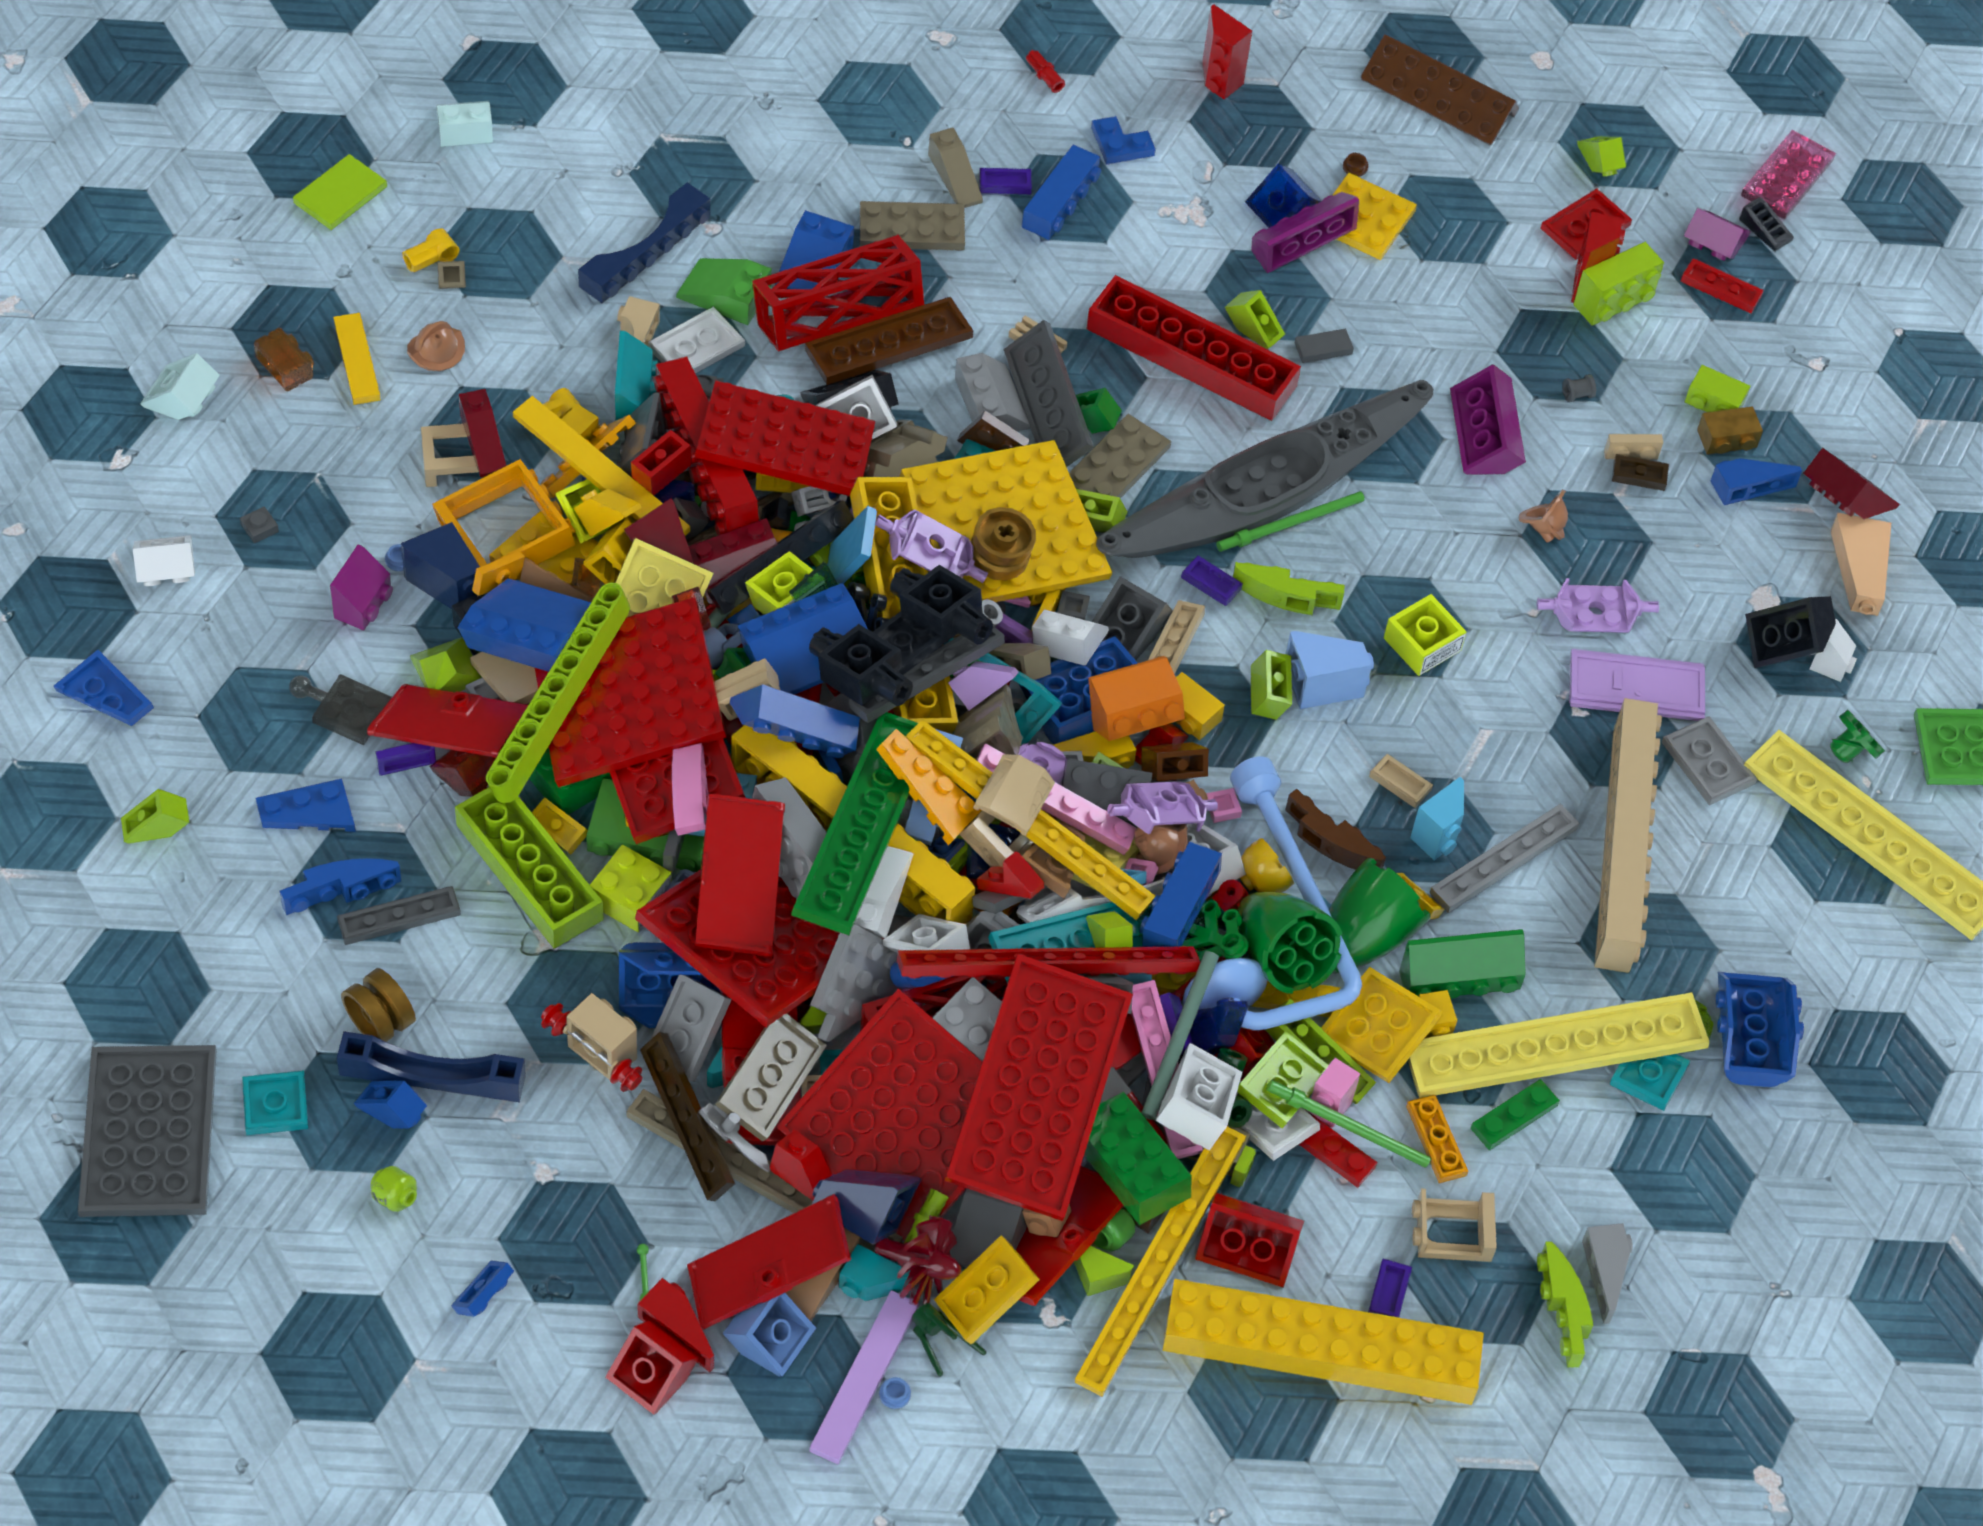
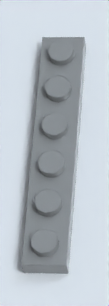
M1559 804L1432 886L1430 894L1447 913H1450L1576 831L1580 823L1562 804Z

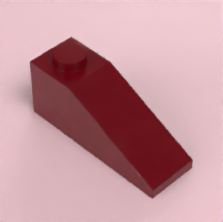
M486 389L461 393L458 396L460 417L480 478L505 467L506 462Z

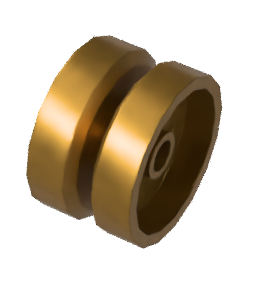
M998 507L987 510L982 514L976 523L971 539L973 560L975 561L974 566L988 572L987 577L994 580H1009L1023 573L1029 563L1031 552L1036 542V530L1031 520L1023 513L1012 508Z
M376 968L363 978V985L354 983L341 993L342 1003L346 1012L362 1034L372 1035L387 1042L393 1038L394 1029L402 1032L416 1021L415 1012L406 994L398 983L383 969Z

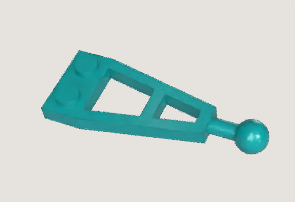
M989 653L978 658V660L984 663L1009 666ZM1018 671L1019 673L1012 680L1034 692L1015 713L1022 736L1021 745L1033 738L1062 705V702L1042 684Z

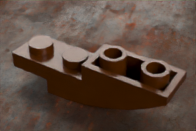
M1295 789L1288 795L1285 811L1299 823L1297 836L1309 846L1331 860L1354 870L1367 858L1375 859L1377 867H1384L1386 857L1381 849L1376 845H1372L1357 827L1352 826L1346 820L1337 826L1328 814H1324L1315 806L1309 796L1303 795L1298 789Z

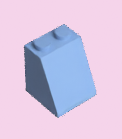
M1299 631L1290 632L1286 655H1291L1292 689L1300 709L1364 697L1366 687L1370 683L1369 675L1374 667L1371 653H1367L1363 642Z

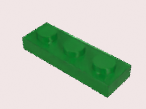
M1539 1079L1474 1121L1470 1129L1490 1151L1556 1108L1560 1100Z

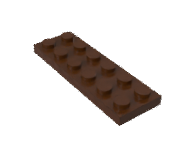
M950 296L805 343V351L826 385L971 339L973 338V329Z

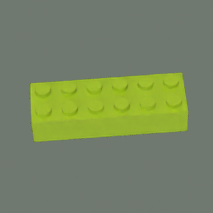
M490 787L455 806L456 826L553 949L604 920L603 901L519 796L512 802L501 803L497 801Z

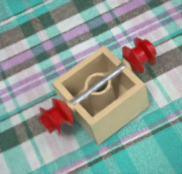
M593 993L572 1012L563 1013V1005L561 1003L549 1005L541 1015L542 1028L546 1029L551 1026V1035L554 1037L564 1033L567 1034L568 1047L607 1077L612 1084L621 1082L620 1090L622 1092L632 1091L638 1087L643 1077L641 1076L642 1068L640 1066L634 1069L631 1068L632 1063L637 1059V1028L631 1019L626 1016H620L614 1011L612 1005L607 1000L599 999Z

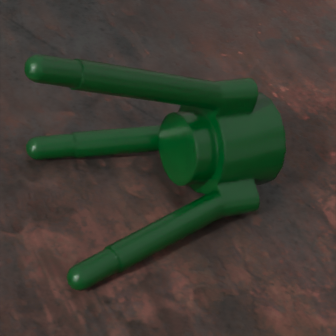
M931 1303L922 1305L913 1314L912 1321L917 1325L913 1332L920 1339L939 1377L943 1376V1371L926 1334L934 1336L942 1330L951 1339L955 1340L958 1336L981 1355L986 1354V1350L977 1342H974L972 1345L968 1343L955 1326L940 1311H937Z

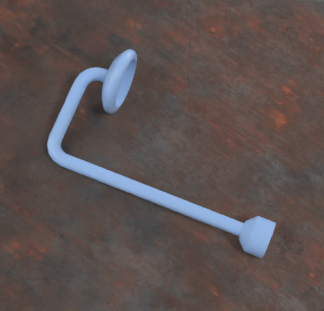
M1258 756L1241 762L1230 775L1231 784L1239 800L1245 804L1259 806L1303 899L1331 916L1274 800V796L1281 786V779L1272 761L1267 757ZM1340 936L1339 953L1341 958L1336 967L1344 981V987L1341 990L1255 1013L1248 1011L1247 1008L1259 999L1268 981L1263 975L1259 962L1249 958L1226 959L1217 962L1195 1018L1215 1020L1226 1011L1231 1020L1242 1028L1250 1030L1269 1029L1351 1005L1360 995L1362 981L1342 936ZM1194 978L1190 981V983L1185 989L1183 995V1005L1186 1001Z

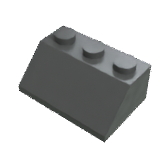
M653 393L631 413V417L636 424L629 430H624L625 443L620 445L621 462H617L616 465L630 477H632L631 462L667 433L660 393Z

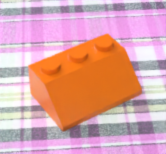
M1165 656L1088 677L1093 730L1108 741L1185 719L1183 692Z

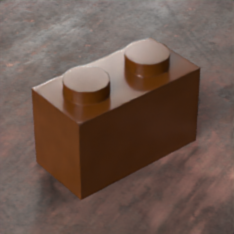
M1194 742L1142 747L1141 771L1152 773L1151 779L1155 781L1208 777L1209 748Z

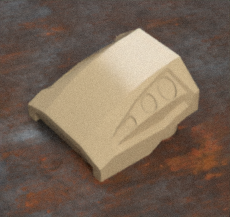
M1003 754L973 808L983 810L1021 831L1020 834L1026 836L1055 782L1045 768L1023 756Z

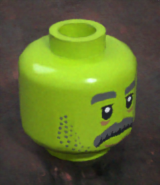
M388 1166L378 1170L371 1180L372 1198L391 1211L399 1212L404 1210L416 1200V1179L396 1166Z

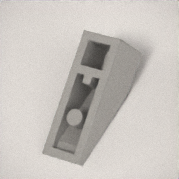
M1623 1223L1588 1227L1582 1240L1603 1324H1609L1614 1315L1629 1255L1633 1249L1631 1236L1626 1234Z

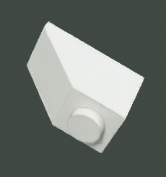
M1835 619L1836 625L1823 652L1815 655L1810 670L1841 682L1845 672L1851 674L1857 658L1852 657L1856 645L1838 620Z

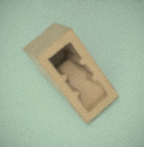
M629 296L625 306L621 305L618 311L617 320L621 322V331L628 332L648 346V342L652 340L660 322V304Z

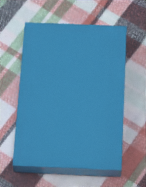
M867 506L830 544L825 579L827 589L840 583L844 584L871 557L877 515L875 508Z

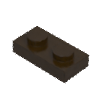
M1616 454L1611 481L1665 491L1669 464Z

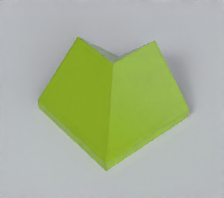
M463 637L410 655V659L426 688L460 692L466 690L465 685L482 678L471 665L470 657L473 655Z

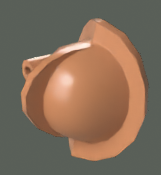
M445 321L428 324L419 331V334L409 342L407 354L418 366L428 371H442L452 368L460 362L465 352V340L460 330L452 328Z
M1562 489L1549 504L1538 505L1522 511L1518 517L1519 521L1529 523L1541 534L1545 542H1550L1555 537L1558 540L1565 538L1563 528L1568 521V512L1562 497L1566 490Z
M1155 825L1151 834H1147L1138 827L1135 830L1134 841L1140 852L1135 858L1155 862L1159 868L1156 873L1157 875L1170 871L1174 868L1179 851L1184 852L1187 847V825Z

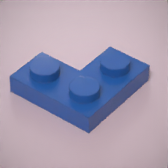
M1117 116L1092 120L1091 128L1106 164L1155 156L1156 148L1149 131L1124 135Z

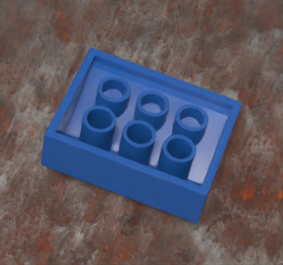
M508 578L471 605L457 628L468 648L549 672L591 602Z
M843 583L738 625L743 649L751 663L765 658L778 675L780 690L793 695L824 683L820 680L818 657L810 653L809 644L814 633L820 631L822 627L840 635H845L858 624L866 629L868 628Z
M1115 636L1100 643L1086 666L1059 659L1050 663V675L1035 680L1062 702V705L1042 726L1045 735L1053 745L1095 732L1093 730L1088 677L1137 664V661ZM1019 684L1028 700L1034 692Z

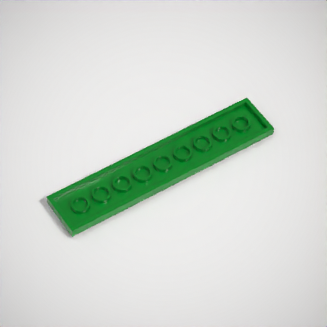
M888 712L878 717L793 907L792 916L848 936L850 935L910 795L908 793L910 791L908 784L904 779L897 778L876 749L895 729H898L906 736L918 724L917 722Z

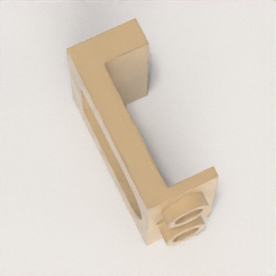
M463 424L421 427L426 487L437 486L436 475L478 472L473 456L435 458L433 439L467 437Z
M982 810L959 835L990 867H1003V861L1012 853L1017 851L1022 855L1034 843L1026 836L1020 834L1007 846L988 826L995 817Z
M1421 1188L1418 1200H1413L1412 1218H1417V1227L1413 1229V1246H1418V1257L1491 1262L1496 1251L1494 1193L1482 1192L1479 1201L1426 1198V1189ZM1436 1217L1478 1220V1245L1433 1242L1427 1238V1220Z

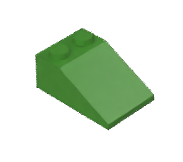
M700 258L677 292L676 298L706 310L714 306L722 316L748 326L756 314L752 281L771 275L772 268L748 259Z

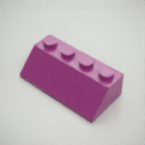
M1344 192L1334 196L1329 195L1320 203L1312 207H1305L1298 214L1290 218H1283L1276 225L1268 229L1259 230L1252 236L1251 251L1268 274L1357 229L1359 199Z
M1492 364L1451 387L1450 393L1463 472L1466 475L1505 474L1526 463L1512 378Z

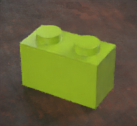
M1701 365L1689 387L1685 403L1705 412L1742 408L1751 386L1705 365Z
M1265 650L1251 664V714L1277 720L1292 705L1291 655Z

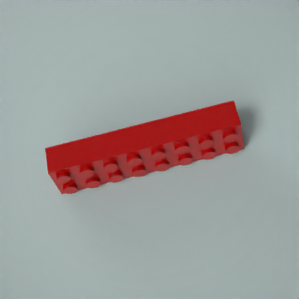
M1117 275L1112 278L1089 308L1087 330L1270 421H1273L1298 385L1300 365Z
M688 357L656 364L657 376H653V382L656 391L660 393L667 430L671 429L691 445L689 475L692 483L698 484L697 489L701 502L706 501L707 503L706 509L709 519L716 522L715 529L717 535L759 521L758 501L743 470L695 457L709 400Z

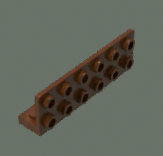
M1384 34L1361 75L1363 81L1488 145L1493 144L1508 116L1515 117L1519 110L1516 100Z

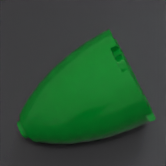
M1373 858L1365 859L1353 872L1329 908L1332 918L1342 930L1343 935L1341 936L1357 968L1392 952L1414 936L1430 920V913L1427 910L1422 911L1419 907L1418 900L1420 897L1389 867L1387 869L1377 867L1375 865L1377 862ZM1337 967L1334 969L1333 973H1339Z
M1257 892L1246 896L1241 901L1238 908L1242 918L1239 933L1245 936L1249 943L1246 952L1250 959L1259 962L1264 977L1276 989L1288 994H1293V991L1302 990L1309 986L1314 989L1332 974L1341 958L1339 948L1340 936L1343 934L1340 926L1331 916L1306 900L1280 892Z

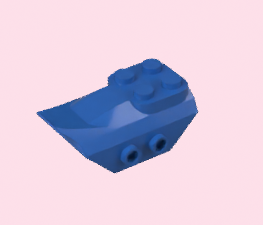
M634 942L624 945L619 950V1010L647 1028H656L679 975H688L720 992V989L665 943Z
M1718 972L1719 990L1716 993L1715 1005L1716 1008H1720L1717 1032L1722 1033L1725 1076L1735 1084L1776 1087L1788 1082L1796 1076L1799 1042L1804 1034V1024L1799 1022L1802 999L1797 997L1796 985L1784 977Z

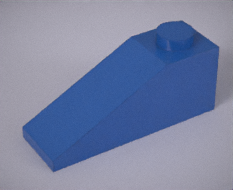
M1741 458L1732 461L1725 460L1716 464L1710 482L1725 506L1794 488L1798 484L1802 469L1800 466Z

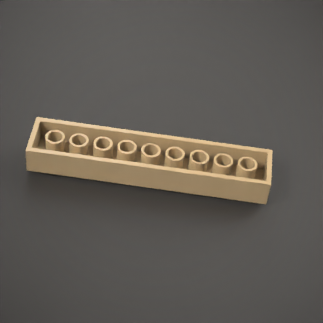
M1624 698L1613 729L1595 968L1629 973L1633 962L1638 963L1640 947L1644 948L1646 941V930H1642V923L1646 922L1648 906L1644 905V898L1647 899L1650 881H1645L1646 874L1650 872L1652 857H1648L1647 852L1651 850L1653 843V833L1649 832V826H1652L1654 822L1655 809H1651V802L1655 801L1657 785H1652L1653 779H1656L1658 772V762L1654 761V755H1658L1660 739L1656 738V732L1660 731L1662 715H1657L1658 703Z

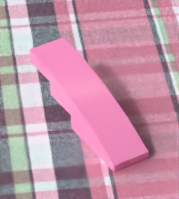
M702 743L673 750V811L675 830L679 836L705 830L706 794H708Z

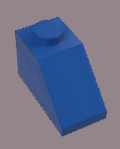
M371 1081L354 1102L357 1108L391 1128L413 1127L421 1119L420 1114L427 1107L424 1101L405 1081Z

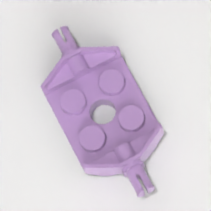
M917 510L910 511L900 520L896 519L894 522L880 514L877 516L875 525L887 531L890 535L889 541L893 560H896L900 555L928 571L941 565L961 578L964 575H969L981 583L985 581L988 572L974 566L973 545L969 538ZM929 539L937 541L940 549L932 547Z
M1566 578L1557 598H1537L1536 603L1537 610H1553V614L1557 615L1563 628L1568 631L1630 633L1637 617L1641 616L1642 612H1659V601L1640 600L1638 594L1627 580H1623L1622 586L1568 585L1569 578ZM1598 608L1602 611V614H1593L1589 609Z
M1188 783L1126 784L1121 794V804H1109L1107 812L1111 817H1127L1129 821L1147 834H1151L1155 825L1197 823L1196 831H1200L1205 822L1206 812L1216 811L1218 803L1215 799L1202 800Z

